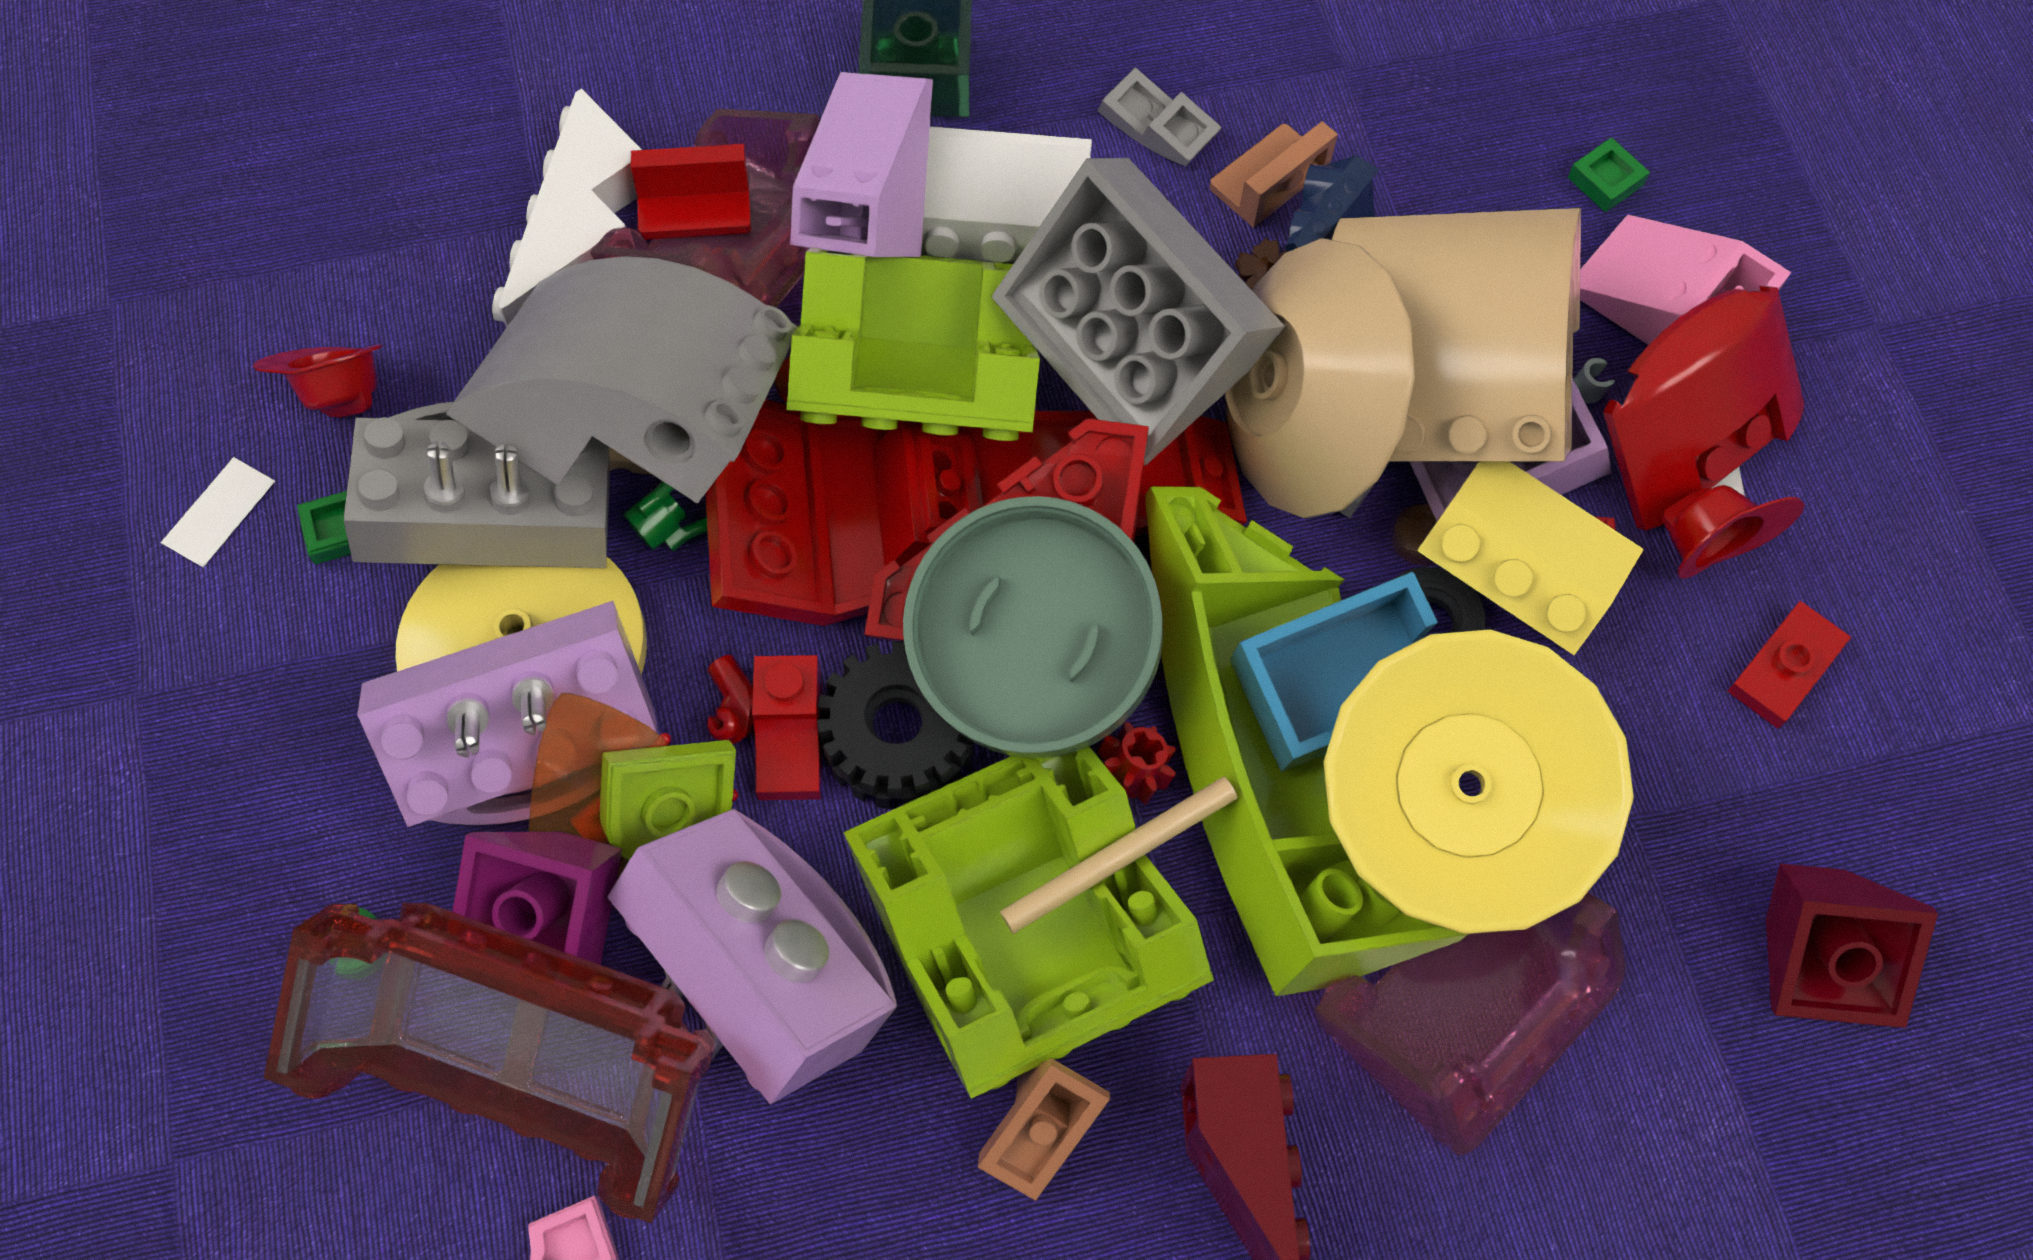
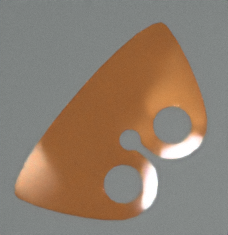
M561 693L554 701L546 718V728L542 733L531 795L529 832H564L608 844V839L601 826L600 812L597 810V802L600 799L602 752L630 750L637 747L668 746L664 738L646 724L609 705L588 697L572 693ZM622 856L620 859L617 880L619 879L620 875L629 863V860L625 859Z

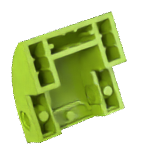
M811 247L806 251L801 324L792 334L786 410L801 411V421L816 424L837 423V415L862 417L861 426L882 430L897 429L898 420L922 422L923 432L937 435H957L959 426L983 428V437L1002 441L1018 440L1019 431L1033 433L1040 357L1034 345L991 297L1013 264L921 255V257H871Z
M1089 746L1076 752L1047 758L1010 756L843 832L901 965L941 1045L971 1099L984 1092L1006 1085L1011 1079L1038 1067L1040 1063L1048 1059L1062 1058L1072 1049L1111 1030L1121 1029L1132 1020L1171 1001L1180 1000L1191 991L1214 981L1197 919L1146 855L1133 861L1015 934L1011 933L999 911L1136 829L1126 791Z

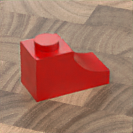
M817 655L754 656L752 717L754 720L756 750L755 792L758 801L821 800L822 745L817 720H820L818 703L820 695H823V680Z

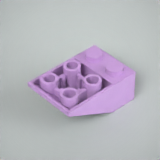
M840 72L793 185L790 245L871 257H921L933 79Z

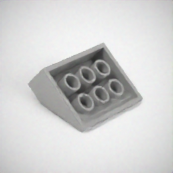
M1086 158L991 296L1098 420L1149 426L1144 465H1147L1248 373L1285 327L1129 158Z

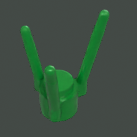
M663 481L622 515L635 533L652 551L665 542L674 552L689 539L708 531L707 517L681 528L678 523L686 517V514L669 494L674 488Z

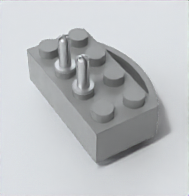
M453 402L415 408L389 418L356 417L344 513V525L353 562L579 568L607 567L610 447L595 437H591L560 484L557 485L520 462L517 449L513 445L508 444L506 453L505 444L497 447L446 415Z

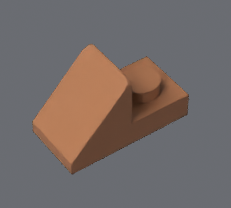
M1052 1058L1040 1063L1038 1067L1019 1075L1017 1078L1015 1103L979 1152L978 1168L1036 1201L1110 1100V1092Z

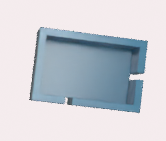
M1414 572L1265 631L1238 644L1229 660L1280 772L1326 754L1340 706L1379 660L1419 641L1438 623Z

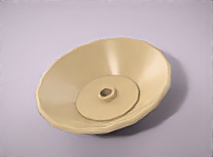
M1321 238L1286 252L1254 286L1252 291L1285 327L1249 372L1225 393L1227 426L1243 475L1270 506L1305 519L1345 510L1379 480L1404 433L1415 380L1411 321L1392 275L1360 245Z

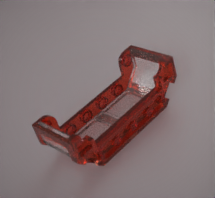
M402 903L399 919H371L359 914L357 904H330L293 928L264 1079L286 1086L301 1097L322 1098L344 1088L359 1074L364 1072L386 1080L392 1087L398 1090L415 1091L448 1103L457 1112L477 1114L507 1125L519 1135L531 1138L539 1137L569 1148L581 1158L608 1163L600 1174L597 1194L609 1206L612 1212L624 1218H638L652 1224L678 1188L680 1177L676 1173V1168L700 1079L710 1067L716 1043L706 1030H694L692 1035L682 1022L686 1005L678 994L672 990L429 903Z

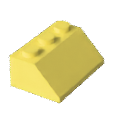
M1479 461L1417 551L1575 655L1613 603L1644 549L1510 461Z

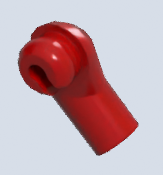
M730 654L716 659L707 669V673L723 696L720 706L716 709V716L708 717L707 729L714 739L719 741L729 740L732 744H735L749 735L754 723L752 717L753 685L734 656Z

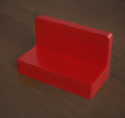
M744 144L631 151V171L638 198V232L642 240L745 234L752 230L750 181Z

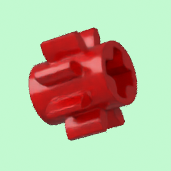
M1125 722L1116 738L1106 736L1097 751V754L1106 760L1103 764L1126 791L1127 798L1139 797L1143 804L1149 803L1157 788L1166 790L1176 774L1172 768L1167 766L1176 751L1175 746H1167L1166 741L1157 732V727L1155 726L1151 728H1133L1129 722Z

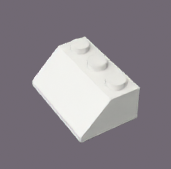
M930 127L921 255L1015 263L1086 158H1090L1092 139Z

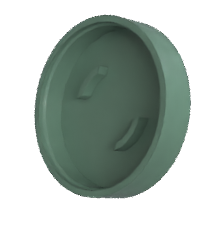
M1042 496L1018 497L991 503L971 512L949 527L934 542L924 555L910 583L903 615V636L908 663L918 687L933 709L949 725L969 740L992 751L1016 757L1047 758L1076 752L1093 745L1120 727L1133 714L1144 699L1157 672L1163 643V618L1160 596L1149 565L1140 550L1118 526L1090 508L1071 501Z

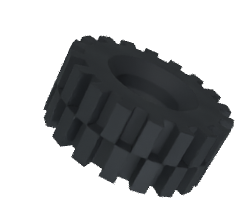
M892 641V653L887 654L880 653L878 643L865 647L867 660L859 663L854 654H852L842 662L844 669L842 677L832 672L826 681L828 695L821 694L818 703L820 720H817L818 730L827 766H832L834 778L842 787L847 783L851 785L854 797L865 802L869 794L875 796L877 807L890 809L891 799H903L904 805L917 799L916 797L929 794L942 788V785L946 782L951 784L962 778L961 767L963 765L969 767L973 757V743L975 742L969 740L949 725L924 697L910 669L904 641ZM893 703H905L916 708L922 718V726L916 737L908 742L897 744L887 743L880 739L873 729V720L876 713L882 707Z

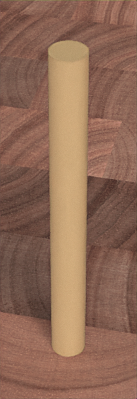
M1221 777L999 912L1012 934H1015L1237 799L1233 786L1226 777Z

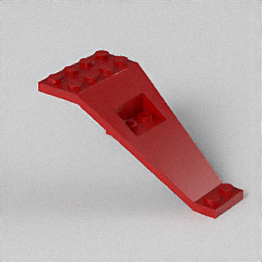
M765 399L738 457L734 462L730 461L705 493L712 607L820 626H827L868 614L876 572L893 560L901 567L931 545V542L926 537L928 534L964 508L971 513L983 507L1002 493L997 485L999 482L1035 456L1043 463L1072 441L1068 435L1070 430L1087 418L1097 419V417L1091 411H1035L1033 433L1019 431L1018 440L1002 441L983 437V428L959 426L957 435H937L923 432L922 422L898 420V427L893 430L861 426L862 417L859 416L837 417V423L835 424L809 423L800 420L801 411L786 410L787 404ZM1199 416L1147 465H1144L1135 537L1148 534L1145 494L1150 487H1201L1221 500L1216 509L1241 525L1247 522L1226 422Z

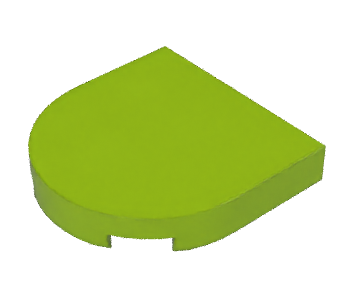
M729 740L602 752L600 821L603 832L611 846L622 848L621 856L630 861L638 847L732 810L736 749Z

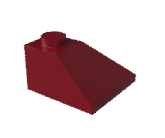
M1779 863L1766 916L1771 1009L1774 1015L1906 1028L1938 917L1937 911L1930 905L1845 869Z

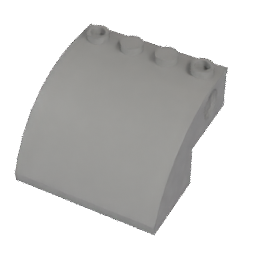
M628 256L589 260L559 270L538 283L455 399L446 415L497 447L505 444L506 453L508 444L513 445L517 449L520 462L557 485L560 484L593 436L698 503L730 461L734 462L738 457L791 346L792 334L798 326L790 322L789 318L781 310L765 305L732 283L692 266L659 258Z

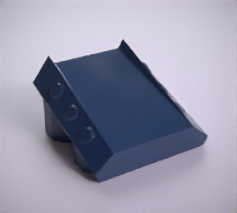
M1356 155L1326 165L1311 164L1304 182L1303 202L1300 209L1295 211L1291 222L1286 251L1289 252L1321 238L1332 240L1339 219L1376 217L1374 214L1372 178L1380 169Z

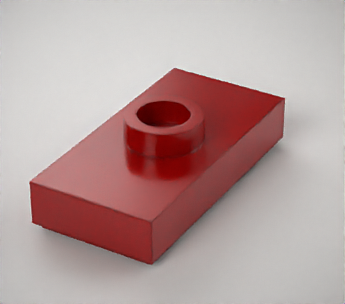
M1800 600L1727 692L1779 729L1851 639V636Z

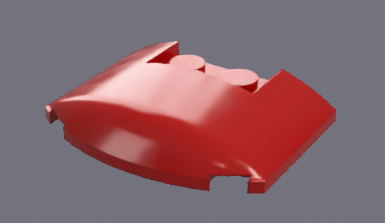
M1759 285L1760 291L1751 292L1733 289L1695 306L1663 330L1634 361L1627 372L1635 377V382L1623 406L1619 401L1609 399L1603 414L1638 529L1646 531L1664 525L1662 516L1668 507L1692 492L1703 488H1713L1774 438L1788 441L1797 428L1805 404L1778 287Z

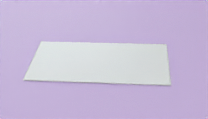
M233 457L161 543L199 566L204 567L273 485L275 480Z

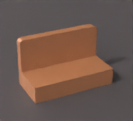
M1323 121L1303 136H1300L1289 125L1282 124L1214 176L1210 182V190L1254 228L1304 188L1306 174L1311 164L1326 165L1331 163L1338 134Z

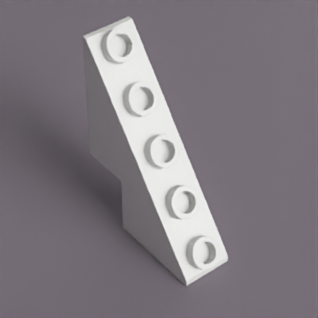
M582 89L575 92L571 105L565 106L561 112L559 120L560 136L555 149H550L546 153L543 163L544 179L538 195L533 194L529 199L526 212L527 226L522 240H516L512 246L509 260L510 273L505 287H499L494 295L492 304L493 318L495 321L504 322L506 328L538 283L559 270L589 260L621 256L634 257L626 226L614 213L637 198L631 171V151L642 149Z

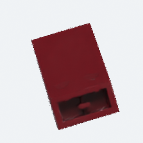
M1277 1053L1193 1058L1180 1084L1187 1155L1252 1260H1309L1310 1240L1305 1217H1295L1292 1188H1300L1302 1182L1300 1154L1296 1144L1287 1145L1284 1117L1292 1116L1294 1108L1290 1075L1288 1073L1279 1074Z

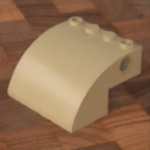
M1581 208L1339 219L1332 240L1360 245L1392 275L1411 321L1415 380L1404 433L1389 461H1565V457L1572 449L1573 333L1580 329Z

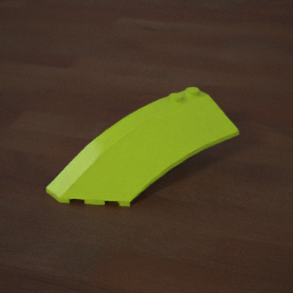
M1150 487L1145 494L1151 568L1160 596L1163 618L1161 658L1183 760L1194 794L1223 776L1228 779L1237 794L1236 800L1204 818L1202 823L1225 885L1275 996L1329 988L1461 941L1468 934H1462L1405 915L1358 876L1329 822L1323 764L1326 754L1280 772L1229 660L1241 641L1341 601L1339 586L1345 579L1326 567H1323L1321 571H1313L1289 556L1293 549L1292 545L1251 520L1247 527L1236 522L1216 509L1221 500L1201 487Z

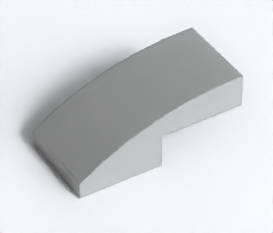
M1136 67L1102 100L1097 110L1113 125L1143 146L1184 166H1187L1222 128L1184 93L1180 92L1172 100Z

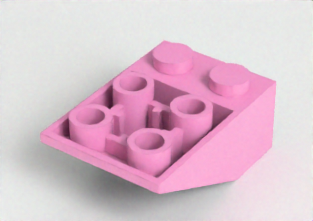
M1627 215L1580 269V300L1649 345L1675 320L1702 302L1733 289H1742L1747 292L1760 291V285L1778 287V290H1780L1791 272L1743 241Z

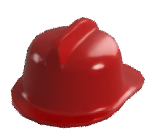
M377 344L364 348L315 347L286 351L257 360L253 364V368L260 372L284 374L306 409L319 410L330 417L341 418L363 413L371 408V393L377 389L373 351L383 347V345Z
M1726 485L1703 488L1692 492L1668 507L1662 516L1663 524L1669 531L1670 539L1683 559L1678 568L1677 575L1681 579L1692 577L1713 564L1764 545L1789 528L1802 514L1805 504L1799 497H1785L1758 506L1732 487Z

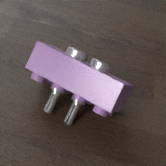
M614 601L364 682L361 687L357 713L407 827L427 820L463 825L503 824L555 812L601 789L602 752L646 748L659 736L655 710ZM593 765L573 778L547 789L525 795L495 798L504 794L521 792L542 786L572 771Z
M735 809L638 847L608 895V899L625 919L628 929L641 939L665 970L666 979L648 1004L649 1012H653L652 1016L657 1019L668 1017L684 994L703 1018L707 1027L687 1055L688 1062L692 1063L691 1066L697 1070H703L710 1064L724 1045L746 1073L747 1080L752 1087L760 1091L770 1105L861 1053L897 1007L895 995L880 956L857 918L839 895L789 846Z

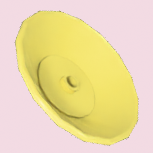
M1491 629L1430 634L1379 660L1340 706L1323 761L1329 822L1358 876L1405 915L1462 934L1526 930L1579 903L1618 856L1634 799L1626 737L1597 686L1549 647ZM1462 774H1474L1479 779L1481 789L1477 796H1468L1461 791L1459 778Z

